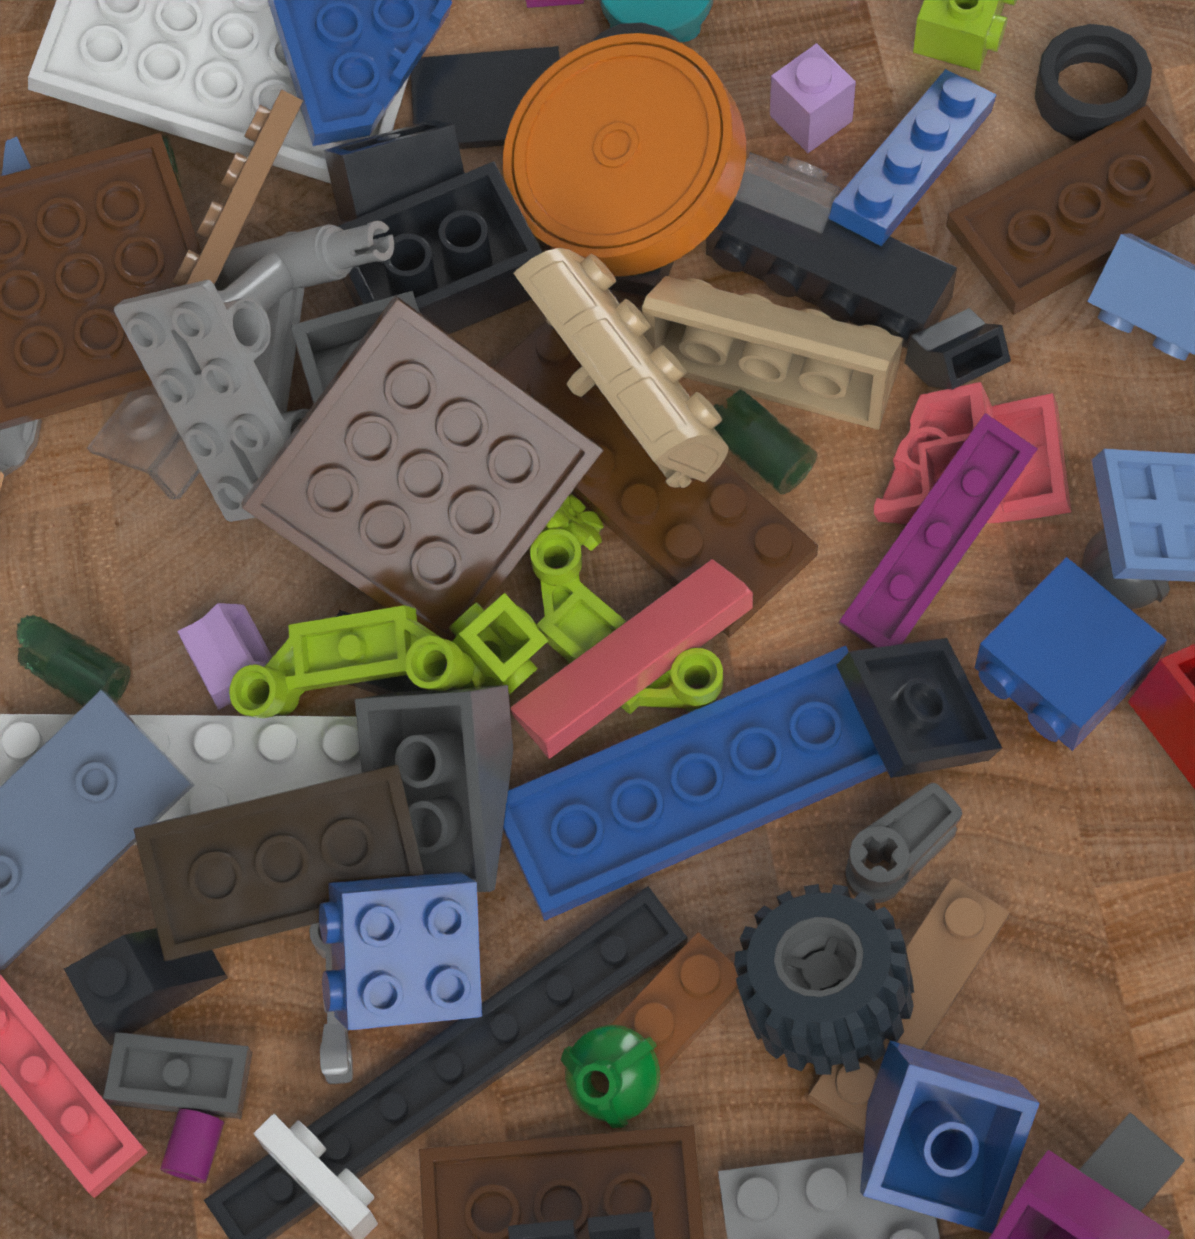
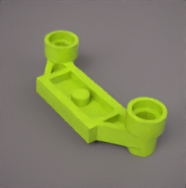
M549 529L538 535L531 545L530 556L533 571L541 582L545 617L537 624V627L549 640L547 643L571 663L627 621L580 582L579 572L582 568L581 546L578 539L572 533L563 529ZM556 566H563L562 568H558V569H554V568H553V567H556ZM703 648L685 650L676 657L669 671L620 707L630 715L639 706L684 708L688 712H692L716 702V698L723 687V667L721 661L714 653ZM693 684H702L705 687L701 689H694L689 686Z
M403 605L288 625V640L265 666L253 664L241 668L231 681L229 695L232 705L239 713L265 719L274 715L284 716L293 712L299 703L300 696L308 690L408 675L415 685L433 691L462 688L473 677L474 662L471 656L462 651L454 642L439 637L417 622L416 608Z

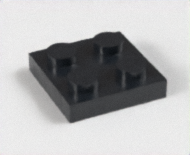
M947 638L850 651L836 665L890 778L986 762L1002 749Z

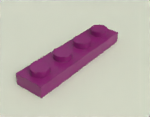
M984 413L838 624L873 648L902 644L1038 448L987 413Z

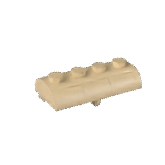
M556 248L531 258L518 268L513 274L545 315L547 323L554 327L582 365L566 384L572 393L582 397L596 384L651 459L666 476V482L669 486L685 488L692 482L691 478L705 482L721 466L728 453L729 447L714 429L722 421L721 416L703 395L696 392L690 397L678 380L686 374L685 369L677 358L664 346L660 345L654 350L643 335L651 327L650 323L629 300L625 299L619 304L609 290L616 282V279L604 263L593 254L584 258L569 249Z

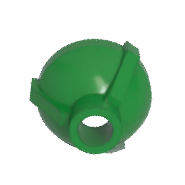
M605 1025L587 1032L572 1047L564 1048L560 1060L565 1066L567 1089L575 1104L587 1115L607 1122L612 1129L628 1125V1120L645 1110L653 1101L658 1091L660 1066L653 1050L657 1047L656 1043L650 1036L645 1039L630 1028L620 1025ZM593 1071H600L608 1078L609 1089L607 1093L596 1090L592 1085L591 1074Z

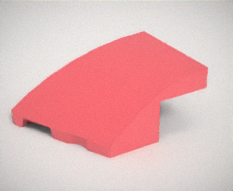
M978 382L959 386L953 390L945 389L920 395L909 420L911 424L910 431L900 442L893 458L895 469L883 498H877L874 504V515L878 522L907 524L984 413H987L1038 448L987 523H1003L1071 513L1059 410L1053 393L992 406L982 383Z

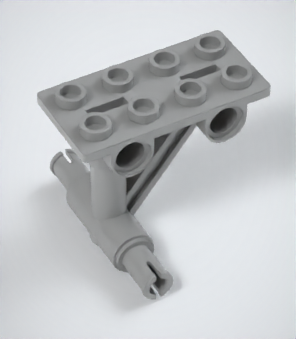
M373 221L367 225L347 230L327 224L299 232H287L279 237L239 246L230 251L215 285L210 280H203L125 299L114 307V312L227 521L233 522L256 518L242 508L241 502L309 411V409H298L286 412L296 350V341L291 325L300 322L304 288L340 280L346 277L355 266L376 261L383 262L390 259L394 251L393 236L388 235L373 239V235L386 233L389 230V227L382 221Z

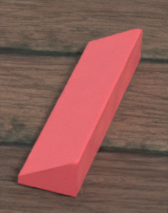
M711 559L511 706L510 713L547 758L550 759L669 671L680 653L691 648H700L753 608V592L743 581Z

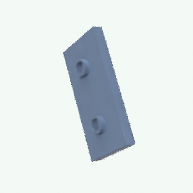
M100 690L0 787V970H5L136 843L133 830L135 827L156 823L194 786V783L111 696L103 690Z

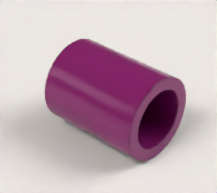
M179 1109L160 1170L180 1179L206 1183L223 1130L224 1121L202 1112Z

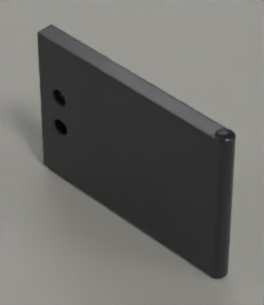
M559 46L421 57L411 72L413 125L429 120L454 124L459 149L504 146L510 122L518 105L533 83L560 59Z

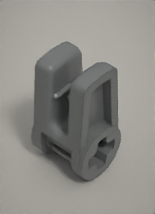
M935 783L928 784L856 835L852 840L845 869L846 884L853 895L857 896L862 891L873 897L875 903H884L892 899L955 837L957 832L956 825L959 823L963 813L958 804L944 789ZM866 858L873 864L880 863L884 859L889 863L888 870L886 871L880 865L869 870L865 867Z

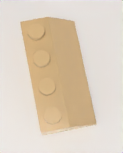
M665 276L646 296L642 306V314L646 317L651 327L643 335L654 350L662 345L677 358L686 371V374L683 376L684 378L873 429H880L899 369L903 338L893 336L878 326H855L832 320L828 315L817 310L804 309L798 311L775 305L767 298L757 294H744L741 296L718 290L709 283L695 278L680 280Z

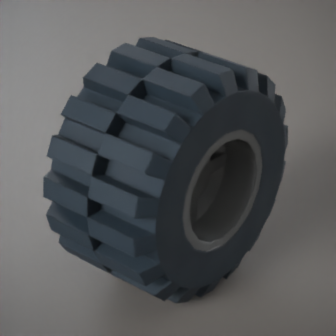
M819 884L804 886L805 895L793 898L791 892L788 891L777 896L779 906L774 910L764 905L754 915L757 928L745 926L739 938L743 950L735 952L734 966L738 975L735 979L751 1028L757 1040H763L766 1051L775 1059L785 1054L788 1067L803 1071L807 1063H812L816 1074L831 1075L832 1065L844 1064L847 1073L860 1069L858 1059L868 1055L875 1062L885 1055L883 1042L886 1039L897 1042L904 1033L902 1019H910L914 1007L911 996L912 993H915L912 973L901 930L896 929L894 918L885 907L876 910L874 898L862 891L854 899L850 898L847 886L833 884L830 893H821Z

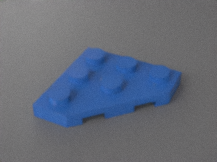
M268 0L297 97L303 100L300 107L312 146L371 135L449 16L452 0Z

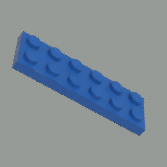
M843 646L509 790L503 831L543 920L546 921L886 772L885 765L836 666L849 652L847 647Z

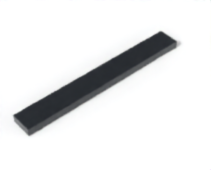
M647 886L482 1003V1017L457 1020L307 1126L327 1149L319 1159L336 1176L347 1168L358 1179L683 948L688 943V937L649 886ZM270 1154L204 1199V1202L229 1239H275L320 1207Z

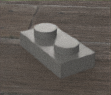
M115 1032L103 1099L108 1105L178 1112L179 1109H189L216 1117L241 1119L252 1051L248 1046Z

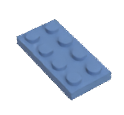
M1103 449L1092 459L1113 578L1195 582V454Z

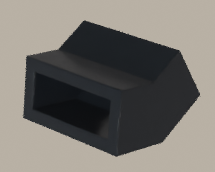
M968 308L911 335L904 363L929 387L953 390L1010 362L1011 359L1003 326L985 323L976 313Z

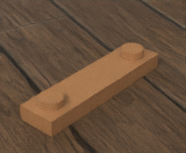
M954 876L906 947L915 993L911 994L914 1007L911 1018L902 1019L904 1033L897 1042L921 1050L925 1048L1008 920L1010 911ZM888 1039L883 1042L885 1052L889 1043ZM868 1055L858 1059L860 1069L847 1073L844 1064L832 1065L831 1075H821L811 1090L808 1101L864 1137L867 1103L884 1055L875 1062Z

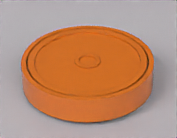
M631 33L609 36L585 44L566 54L550 66L533 83L518 105L508 128L503 150V177L531 232L546 250L556 248L569 249L584 258L593 254L604 263L613 276L637 275L666 266L681 258L705 240L724 218L736 197L744 174L746 162L745 127L734 99L714 69L694 50L670 38L653 34Z

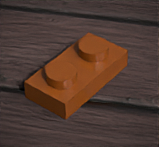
M697 932L610 1025L630 1028L645 1039L650 1036L657 1045L653 1050L659 1062L661 1076L739 992L735 979L738 975L734 963Z

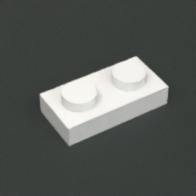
M273 1114L253 1133L262 1147L353 1239H364L378 1225L372 1212L367 1208V1205L375 1198L373 1194L347 1168L336 1176L319 1159L327 1149L299 1120L288 1128Z

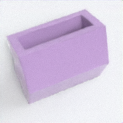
M217 603L202 619L177 631L218 710L231 704L229 695L230 684L234 675L241 668L253 664L265 666L272 658L246 607L241 604Z

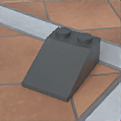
M508 685L468 687L445 691L393 692L355 699L361 772L398 764L424 875L461 872L477 882V892L495 890L513 758Z

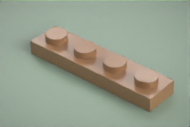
M281 89L271 110L261 104L259 105L244 135L245 138L253 141L254 144L247 157L236 152L220 184L231 191L224 205L212 201L197 231V234L207 238L199 255L188 250L172 283L177 286H183L203 280H210L215 285L303 100Z

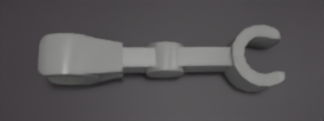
M312 924L309 930L310 939L316 952L326 959V970H332L331 944L323 943L320 924ZM324 1005V1010L327 1013V1024H324L320 1045L321 1071L325 1075L328 1084L349 1083L353 1080V1057L348 1031L334 1017V1011L327 1012Z

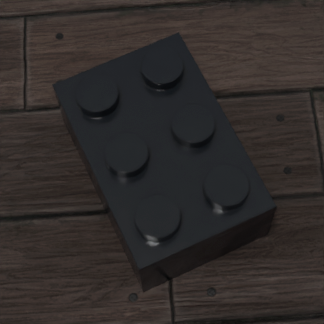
M494 161L337 226L347 230L367 225L373 221H382L389 227V230L386 233L373 235V239L392 235L394 239V251L390 259L383 262L376 261L355 266L346 277L342 278L355 307L413 291L419 313L446 333L451 334L532 299L513 273L531 258L543 252Z

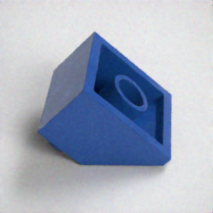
M889 1040L867 1103L860 1184L861 1194L867 1198L992 1234L996 1228L1040 1103L1017 1078Z

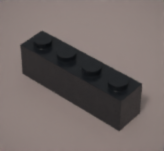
M744 170L739 190L732 205L718 226L706 238V255L712 257L719 266L731 272L737 273L742 271L760 279L771 290L784 297L796 296L819 307L823 313L833 320L844 323L850 321L858 326L874 325L881 327L891 335L903 338L902 347L907 349L911 335L939 322L953 297L957 267L892 237H889L880 246L830 220L831 209Z

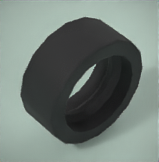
M1087 24L1069 28L1053 38L1041 55L1035 90V100L1040 115L1055 131L1073 140L1082 141L1105 127L1123 120L1146 105L1151 84L1152 66L1146 50L1131 35L1113 26ZM1084 62L1103 64L1116 70L1127 82V93L1119 100L1102 105L1083 103L1069 96L1058 83L1059 74L1074 64Z

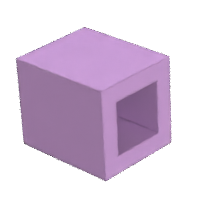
M816 43L771 75L770 116L809 153L852 122L856 81Z

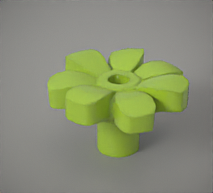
M570 494L541 533L549 529L569 531L578 539L580 546L584 545L592 551L602 542L599 532L604 528V525L597 513L592 511L583 512L586 506L578 498Z

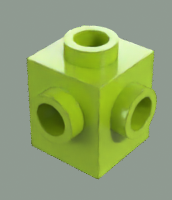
M505 593L486 610L476 602L449 627L456 636L452 642L462 651L468 653L474 662L473 677L464 688L508 685V693L511 694L538 669L530 658L549 641L538 629L531 616L521 607L517 606Z

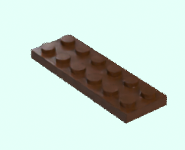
M545 321L500 360L494 368L601 446L603 449L602 453L571 493L590 511L597 513L604 524L673 587L711 559L715 560L749 587L753 592V608L722 631L730 638L817 557L818 545L724 461L705 482L691 478L692 482L685 488L669 486L666 482V476L651 459L596 384L582 397L572 393L566 384L582 365L554 327Z

